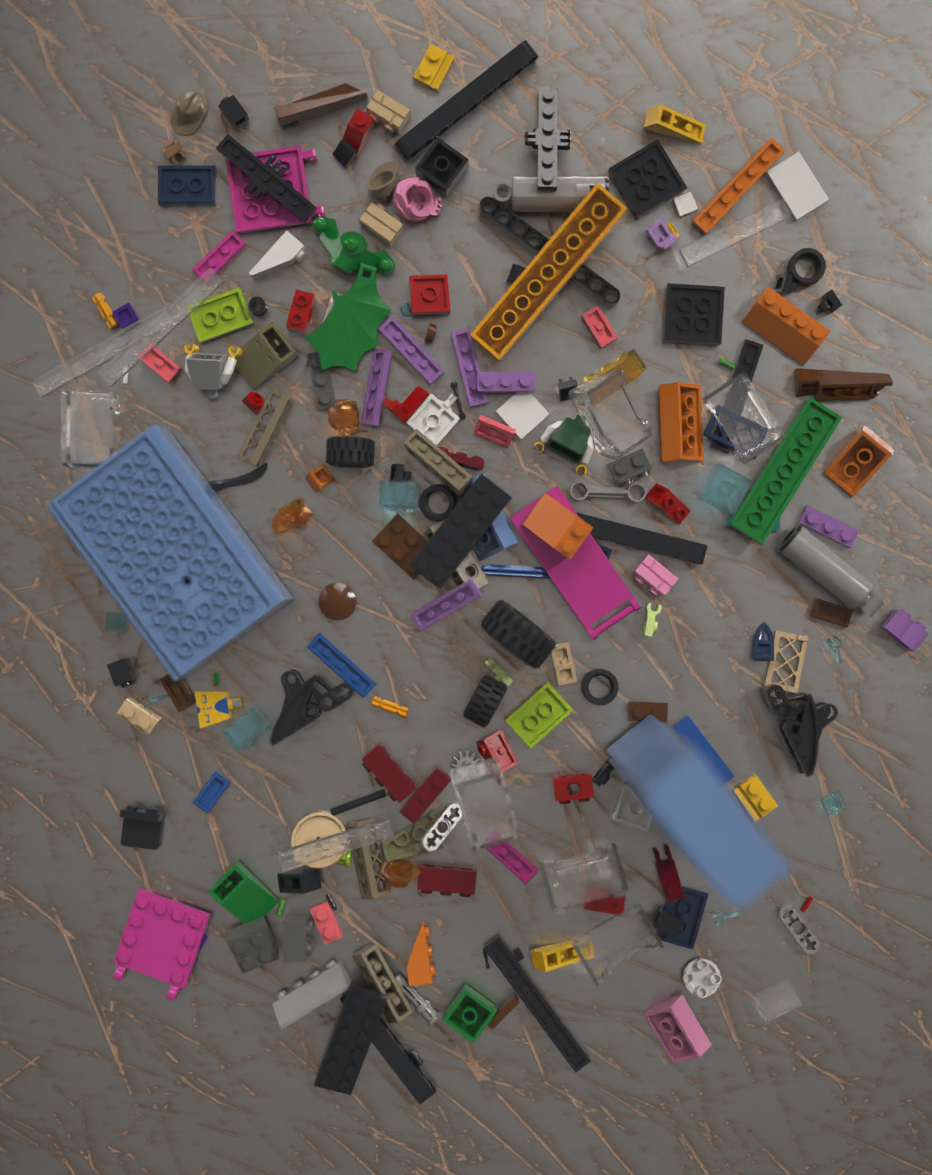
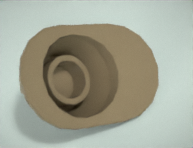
M195 91L187 92L178 98L171 115V125L177 133L190 135L200 126L208 109V102L201 93Z
M389 161L380 165L373 172L367 185V189L373 191L375 196L382 198L384 202L388 201L398 184L396 178L399 170L398 163Z

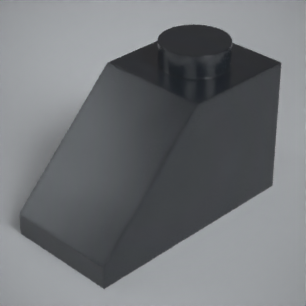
M303 869L277 874L280 893L304 894L321 889L319 869Z

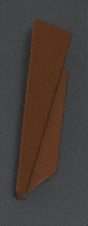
M345 83L294 101L292 104L276 106L274 110L280 126L297 120L299 122L367 99L368 96L366 91L359 90Z
M795 369L796 397L815 394L817 401L874 399L885 386L891 387L893 385L890 375L886 373Z

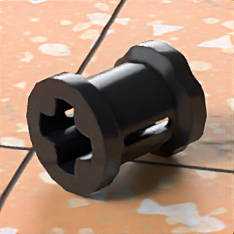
M253 297L250 299L248 307L252 314L256 317L265 316L268 312V306L263 298ZM260 303V310L257 311L255 308L257 307V304Z

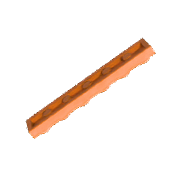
M771 138L693 219L692 223L706 235L781 157L785 150Z

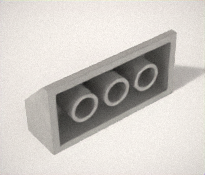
M340 959L336 962L331 960L324 965L325 968L323 970L313 971L305 981L299 980L291 985L292 989L287 992L282 990L275 995L272 1005L281 1029L349 988L352 978Z

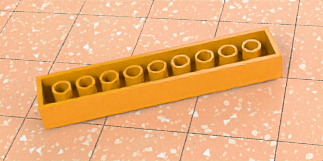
M597 183L470 335L498 360H502L627 213L628 208Z

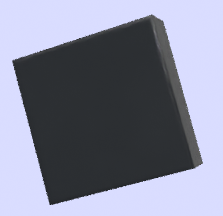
M343 139L332 154L344 167H347L358 152L346 139Z

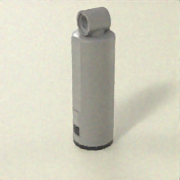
M513 177L512 186L504 182L495 185L493 198L503 206L512 203L513 212H573L597 183L609 192V177H557V191H537V177ZM500 191H505L508 195L505 198H500L497 194Z
M800 523L791 529L777 547L781 554L788 557L792 563L808 573L850 609L859 607L872 617L883 605L884 602L871 592L873 589L872 583L827 548L825 543L815 535L813 536Z

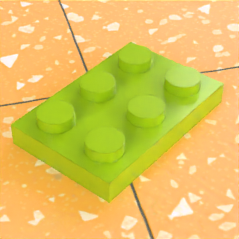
M240 287L186 307L200 344L254 324Z
M547 682L508 716L505 721L531 749L572 713L573 709Z

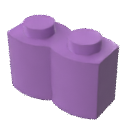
M895 609L881 628L907 650L914 652L928 635L925 631L926 627L918 621L915 623L906 610L902 609L900 611Z

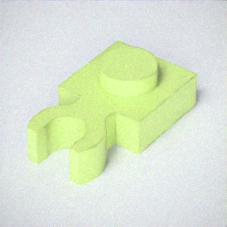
M491 657L485 662L497 675L495 677L496 680L507 686L513 682Z

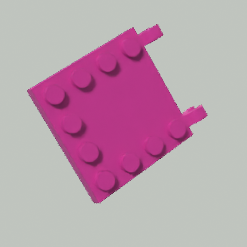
M301 146L252 153L264 164L272 155L277 157L273 164L280 159L283 163L279 169L284 164L288 166L287 171L281 178L309 200L304 161H317L315 149L302 151ZM226 158L237 234L312 223V217L325 216L323 205L316 206L317 209L304 223L269 193L266 196L261 195L257 200L254 199L253 195L257 190L252 195L247 193V190L251 187L249 185L251 178Z
M138 889L113 962L118 964L113 979L118 981L124 979L127 968L172 984L166 998L174 1001L178 997L180 988L185 989L187 987L211 914L147 890Z

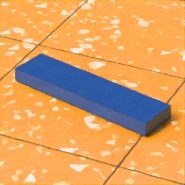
M321 633L307 646L310 651L346 683L351 684L354 690L363 698L377 684Z
M688 715L672 726L683 740L700 753L724 785L735 777Z

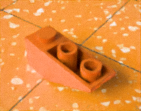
M425 922L421 923L407 962L409 987L432 984L433 977H436L435 966L430 963V958H433L432 946H428L427 939H430L429 927H425Z

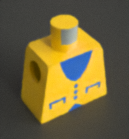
M229 691L195 692L200 728L233 718L232 710L242 709L241 698L230 699Z

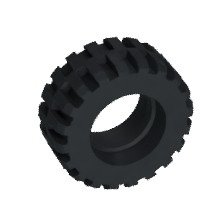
M504 600L497 601L481 622V627L495 641L534 669L539 668L556 647V642L552 637Z

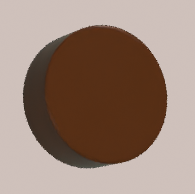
M429 324L425 342L432 343L437 329L435 324Z

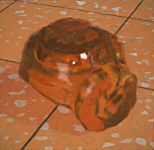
M346 398L336 400V404L329 408L328 423L330 427L336 430L337 435L348 436L357 434L359 409L355 400Z

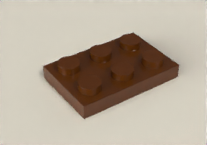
M397 513L372 542L415 580L420 574L409 565L428 541Z

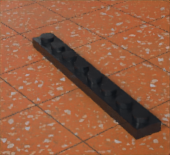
M498 935L483 946L489 957L574 1072H578L590 1063L591 1059L501 937Z

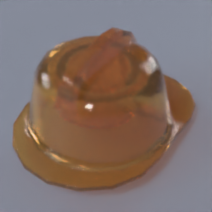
M296 497L277 511L273 517L271 527L276 533H282L289 528H302L313 516V512L304 505L303 498Z
M404 859L390 862L386 860L380 866V872L385 877L387 884L394 888L407 887L409 881L416 879L421 873L417 866Z

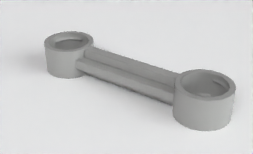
M577 481L569 489L570 497L575 501H582L586 497L628 498L631 502L638 503L646 497L647 493L645 486L641 483H633L629 487L588 486L582 481ZM577 484L584 486L586 494L582 498H576L572 494L573 487ZM634 486H639L643 490V495L639 500L633 499L630 496L629 491Z

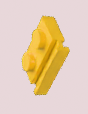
M430 44L413 76V80L438 92L455 60V56Z
M755 774L732 790L755 822L778 807Z

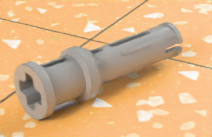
M399 973L394 978L404 996L416 1008V1013L420 1014L427 1021L428 1026H431L441 1016V1013L436 1012L429 1004L430 1001L424 1000L412 986L409 987V983ZM403 985L413 994L414 997H412V996L403 988Z

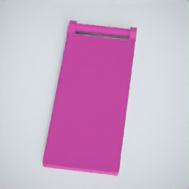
M558 486L546 492V494L577 515ZM540 496L511 516L510 520L592 639L595 640L599 634L635 610H640L641 606L590 533L573 557L569 559L523 525L526 518L542 496ZM629 599L631 602L629 606L595 629L591 627V624Z

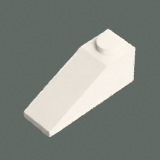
M286 230L253 267L249 275L255 280L293 265L296 261L299 262L305 256V246Z

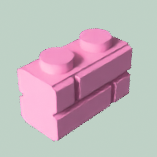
M649 554L644 557L632 572L636 575L634 579L641 585L646 583L651 587L649 591L656 597L659 595L664 597L678 580L674 574Z

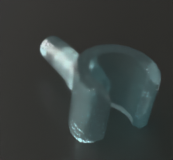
M409 303L401 305L400 310L403 316L412 315Z
M834 636V642L827 638V644L834 649L838 663H842L843 660L839 649L842 646L841 640L837 636Z
M164 693L158 696H145L142 700L148 698L150 704L144 707H152L155 705V702L167 698L169 695Z
M720 911L715 912L713 917H722V920L715 921V924L721 925L725 919L739 916L740 911L725 914Z

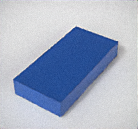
M215 771L192 803L208 814L231 781Z

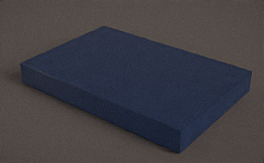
M158 166V204L216 205V166Z
M682 886L685 898L668 903L665 902L664 909L681 917L684 921L682 933L674 939L657 930L655 938L693 950L709 894Z

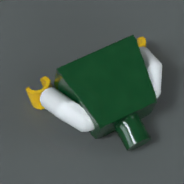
M577 415L575 420L567 417L564 421H557L549 425L540 437L541 441L536 442L533 449L538 444H541L542 450L539 452L541 454L545 451V444L548 443L546 447L576 463L581 461V464L575 467V472L577 473L579 467H584L582 475H585L587 473L586 464H589L594 451L593 439L590 436L591 430L584 426L587 419L582 415Z

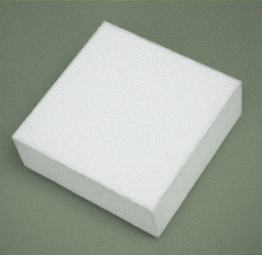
M691 192L672 200L679 218L698 210Z

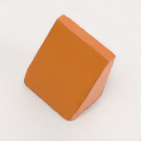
M324 464L311 471L305 477L315 493L334 481V478Z

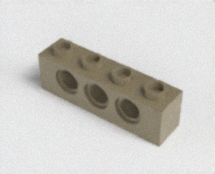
M444 520L424 532L428 541ZM470 552L451 575L457 587L473 578L479 589L489 583L486 574L479 568L476 558ZM465 570L470 573V577L466 575Z
M376 944L367 945L352 955L370 990L387 994V1002L383 1014L388 1023H400L413 1013Z

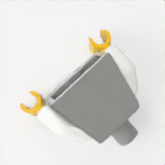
M187 344L184 347L185 352L188 353L185 359L184 371L196 389H205L208 399L218 397L217 390H220L229 382L237 362L235 359L242 355L243 351L241 348L238 347L237 353L234 354L235 347L230 346L228 349L230 357H228L227 354L199 353L198 345L193 344L191 346Z

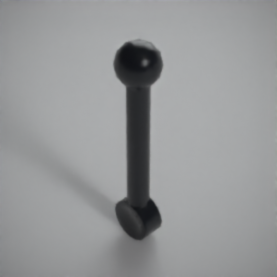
M453 381L450 386L454 390L455 397H457L458 417L460 420H464L466 415L462 410L457 390L458 383Z

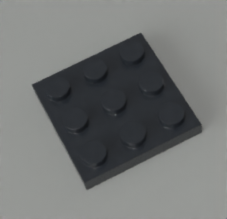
M658 139L608 169L637 219L687 189L686 184Z
M667 283L663 342L721 345L725 287Z

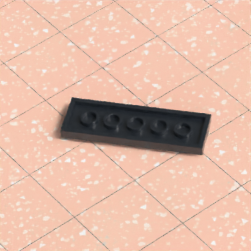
M481 473L409 566L437 588L441 589L512 497Z
M353 985L349 986L315 1077L314 1086L348 1095L352 1094L387 1002V994Z

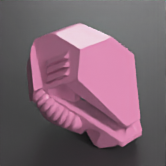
M416 177L404 179L396 185L392 202L406 220L421 221L429 215L435 216L440 214L442 208L441 197L435 195V191L428 181Z

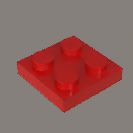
M447 274L409 276L412 315L450 314Z

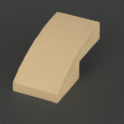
M569 642L556 644L551 655L558 686L577 682Z

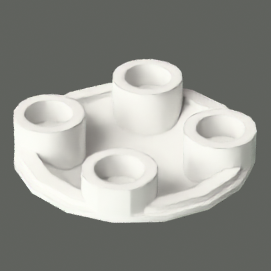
M704 958L691 961L683 972V983L687 991L699 998H706L715 993L722 981L716 964Z

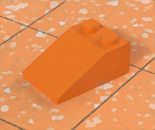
M864 425L824 473L854 497L893 455L894 449Z
M544 493L523 523L525 527L569 559L573 557L593 529L590 524L546 493Z

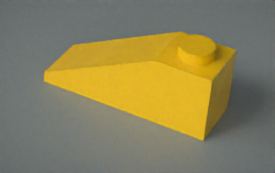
M661 104L647 109L644 128L657 134L699 144L702 143L706 124Z
M591 937L545 945L530 950L534 969L544 972L594 957Z

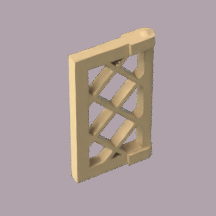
M775 630L774 661H769L764 687L768 684H776L781 686L784 691L794 694L798 693L809 637ZM780 637L786 638L788 644L779 649ZM795 641H802L799 653L792 644ZM790 645L796 655L787 660L781 650ZM779 652L785 662L775 667L776 655ZM798 656L797 670L794 671L789 661ZM787 664L792 674L783 679L777 669ZM774 671L781 679L778 683L771 682ZM794 675V686H788L785 680Z

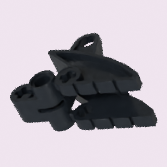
M297 670L283 673L281 683L286 696L281 714L271 734V745L274 746L321 716L322 711H331L349 700L354 694L353 686L349 683H342L332 689L320 677V673L313 675L307 681ZM289 674L294 675V684L288 681ZM317 683L322 685L328 692L324 694L317 687ZM342 686L344 689H349L347 697L345 694L339 698L336 694L342 691ZM312 695H313V697L315 698V700L317 701V703H316V702H311V703H310V700H311V698H312ZM325 697L331 698L332 706H327L324 703ZM314 709L315 713L310 715L308 711Z
M768 684L763 689V695L771 715L781 719L778 723L779 733L783 736L782 739L788 748L792 760H794L798 773H804L806 777H810L813 775L817 763L819 739L822 729L836 719L838 710L833 704L825 702L814 703L811 694L800 692L799 695L787 697L781 686ZM772 689L777 690V692L775 693L776 698L774 696H770V694L772 693ZM790 701H798L797 705L790 704ZM783 706L784 711L782 714H780V709ZM830 707H832V709H833V711H834V714H833L832 717L827 718V717H829V715H830V713H831V708H830ZM826 708V709H827V712H826V714L824 715L823 711H824V709Z

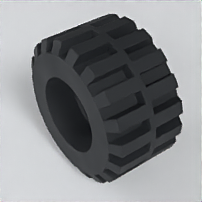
M334 436L327 439V464L347 468H368L374 465L375 441L369 438L354 436Z
M487 674L483 676L463 712V717L485 728L507 691V685Z

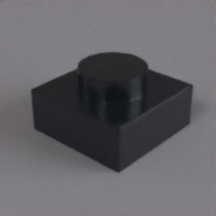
M513 263L506 283L512 285L526 268Z

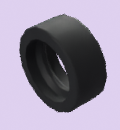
M803 248L797 251L787 265V272L793 275L792 281L802 287L817 283L826 270V261L823 255L818 250L812 248ZM808 256L815 260L818 269L813 277L803 278L797 273L795 265L799 258Z
M444 484L429 486L422 492L419 500L420 510L423 515L433 521L446 519L458 504L457 495ZM440 491L448 497L449 507L444 513H434L429 508L428 498L433 492Z
M604 669L589 671L581 683L584 697L595 705H606L612 702L619 690L616 677L610 671ZM604 676L610 681L611 690L606 697L596 698L591 695L589 683L593 677Z

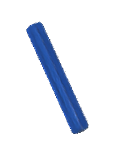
M482 565V571L486 576L551 579L543 567Z

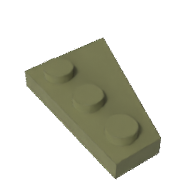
M435 811L430 812L414 825H410L383 843L387 862L427 852L421 848L420 840L436 820ZM434 835L433 838L426 839L428 842L427 846H433L432 841L438 836ZM441 843L436 850L442 849L443 844Z

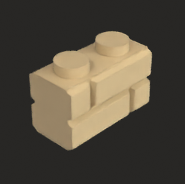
M379 90L376 91L366 107V113L374 117V122L376 124L378 122L382 123L384 128L390 133L395 131L400 134L411 116L410 109Z
M371 203L359 219V224L391 247L404 229L403 221L394 214L390 216L386 213L387 209L381 204L375 205Z
M132 697L127 698L117 712L118 716L148 736L155 732L163 720L161 716L143 704H138V701Z

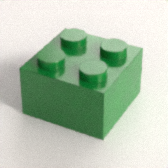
M465 983L444 1012L442 1021L474 1044L497 1013V1007Z

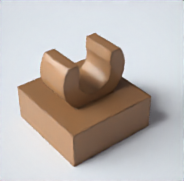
M177 139L161 150L175 164L178 163L175 160L177 153L181 154L183 158L186 157L185 153L181 150L183 146Z

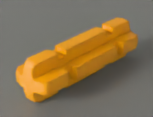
M95 294L92 300L95 305H98L97 309L103 319L107 320L108 328H116L119 323L113 317L114 314L108 303L104 302L103 294Z
M374 696L371 703L373 707H380L381 710L392 714L397 713L398 716L403 718L407 716L409 710L407 707H400L399 704L385 699L383 701L382 698Z

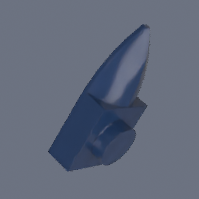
M762 623L755 635V661H774V638L771 629L766 623Z

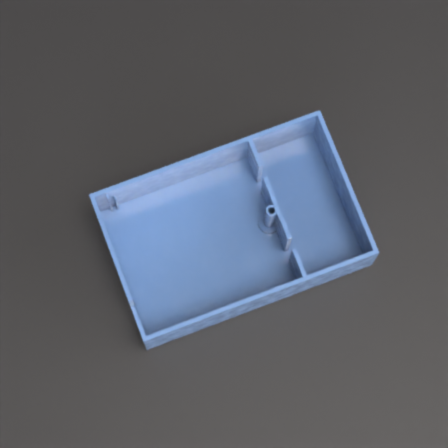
M153 425L148 430L142 432L46 506L174 682L191 676L294 599L172 433L161 426Z
M651 714L607 748V753L611 757L608 761L679 850L728 905L733 903L736 908L742 909L791 869L700 753Z

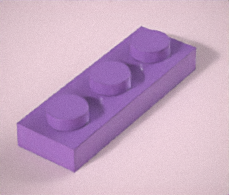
M477 372V393L535 391V372Z
M808 505L798 521L801 525L847 548H851L859 530Z

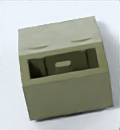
M271 322L241 348L243 352L239 358L235 359L237 360L235 367L252 390H254L297 358L298 354L276 324Z

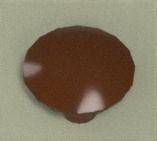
M329 584L320 593V610L329 619L343 620L354 612L357 600L356 595L346 584Z

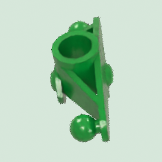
M317 217L313 220L312 228L331 254L329 261L350 274L353 273L354 269H359L361 262L377 267L376 273L390 274L394 271L395 263L385 249L373 253L367 250L365 238L354 231L341 234L338 230L336 219Z

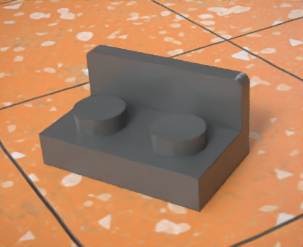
M643 448L607 464L616 485L621 483L622 486L633 482L632 478L638 475L639 478L649 475V470L653 469Z

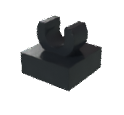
M784 273L777 275L773 290L780 295L791 293V291L796 292L798 284L792 282L793 275Z
M830 290L821 297L824 302L817 307L821 313L827 309L833 313L842 306V303L834 291Z
M569 377V381L562 382V379H559L558 393L560 401L579 397L576 379L573 380L572 377Z
M391 464L389 483L402 484V480L411 479L412 472L404 471V464Z

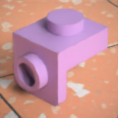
M658 218L645 229L658 249L667 250L678 239L677 235L671 233L662 218Z

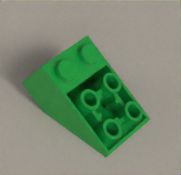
M239 860L208 891L222 907L244 924L265 916L279 902Z

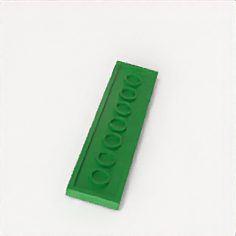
M809 397L729 525L756 543L763 545L842 417Z

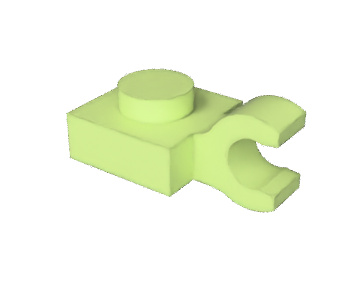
M651 603L647 604L643 635L653 636V633H656L658 622H655V616L661 612V605L658 604L657 610L652 611Z

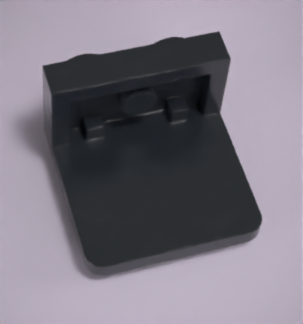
M127 805V807L121 809L120 818H124L121 845L152 850L158 849L164 812L158 811V808L153 807L140 809L137 805Z

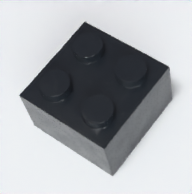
M437 137L415 167V172L418 177L428 181L433 188L447 197L469 167V159Z

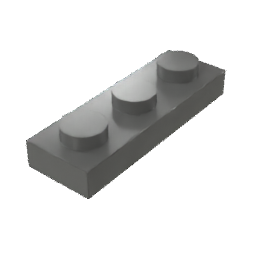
M318 352L308 353L307 357L318 411L337 407L330 368L321 370Z

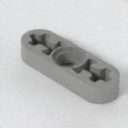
M448 805L422 836L420 846L424 851L436 850L463 816V810L459 805ZM450 810H456L455 814L457 816H453L449 820L443 818H448L451 815ZM440 822L446 825L444 833H440L437 830V825ZM434 835L438 836L433 839V846H427L428 842L426 839H431Z
M789 904L781 905L778 908V917L801 948L808 954H815L820 948V943L795 908ZM785 909L791 910L790 915L794 919L792 922L787 916L783 917ZM796 924L803 925L804 930L802 933H794L793 929ZM805 936L813 942V948L807 947L808 944L803 939Z

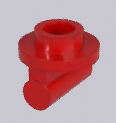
M249 392L242 400L255 415L260 412L264 405L263 397L257 392Z

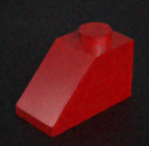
M358 108L350 119L343 139H346L358 152L355 156L356 158L375 126L374 117Z

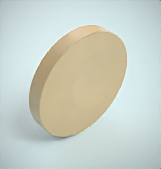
M323 812L310 814L300 820L295 826L291 837L292 850L297 859L309 868H329L339 862L346 852L348 845L346 829L341 821L331 814Z

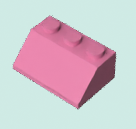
M682 994L667 998L643 1013L672 1064L700 1058L712 1045Z

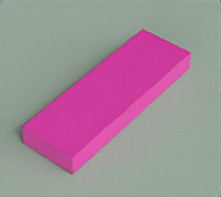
M232 230L192 271L207 285L247 244Z
M497 831L483 845L525 885L539 871Z

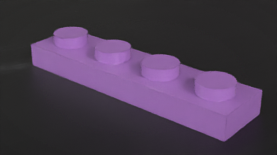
M393 316L378 328L430 385L445 372Z
M470 328L451 332L469 407L488 403L486 392L477 393V372L481 371L473 339L470 335L471 331Z
M373 350L361 418L362 425L379 426L392 351Z
M473 578L411 614V617L419 631H422L481 596L482 593Z

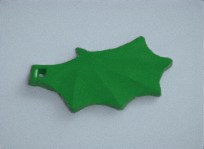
M361 262L351 288L343 295H338L335 290L332 291L333 306L329 314L319 327L305 336V340L313 345L319 354L321 370L332 366H344L352 371H356L361 356L368 350L378 347L377 332L379 325L391 313V309L382 300L377 291L375 278L377 267ZM363 271L370 273L369 278L362 276Z

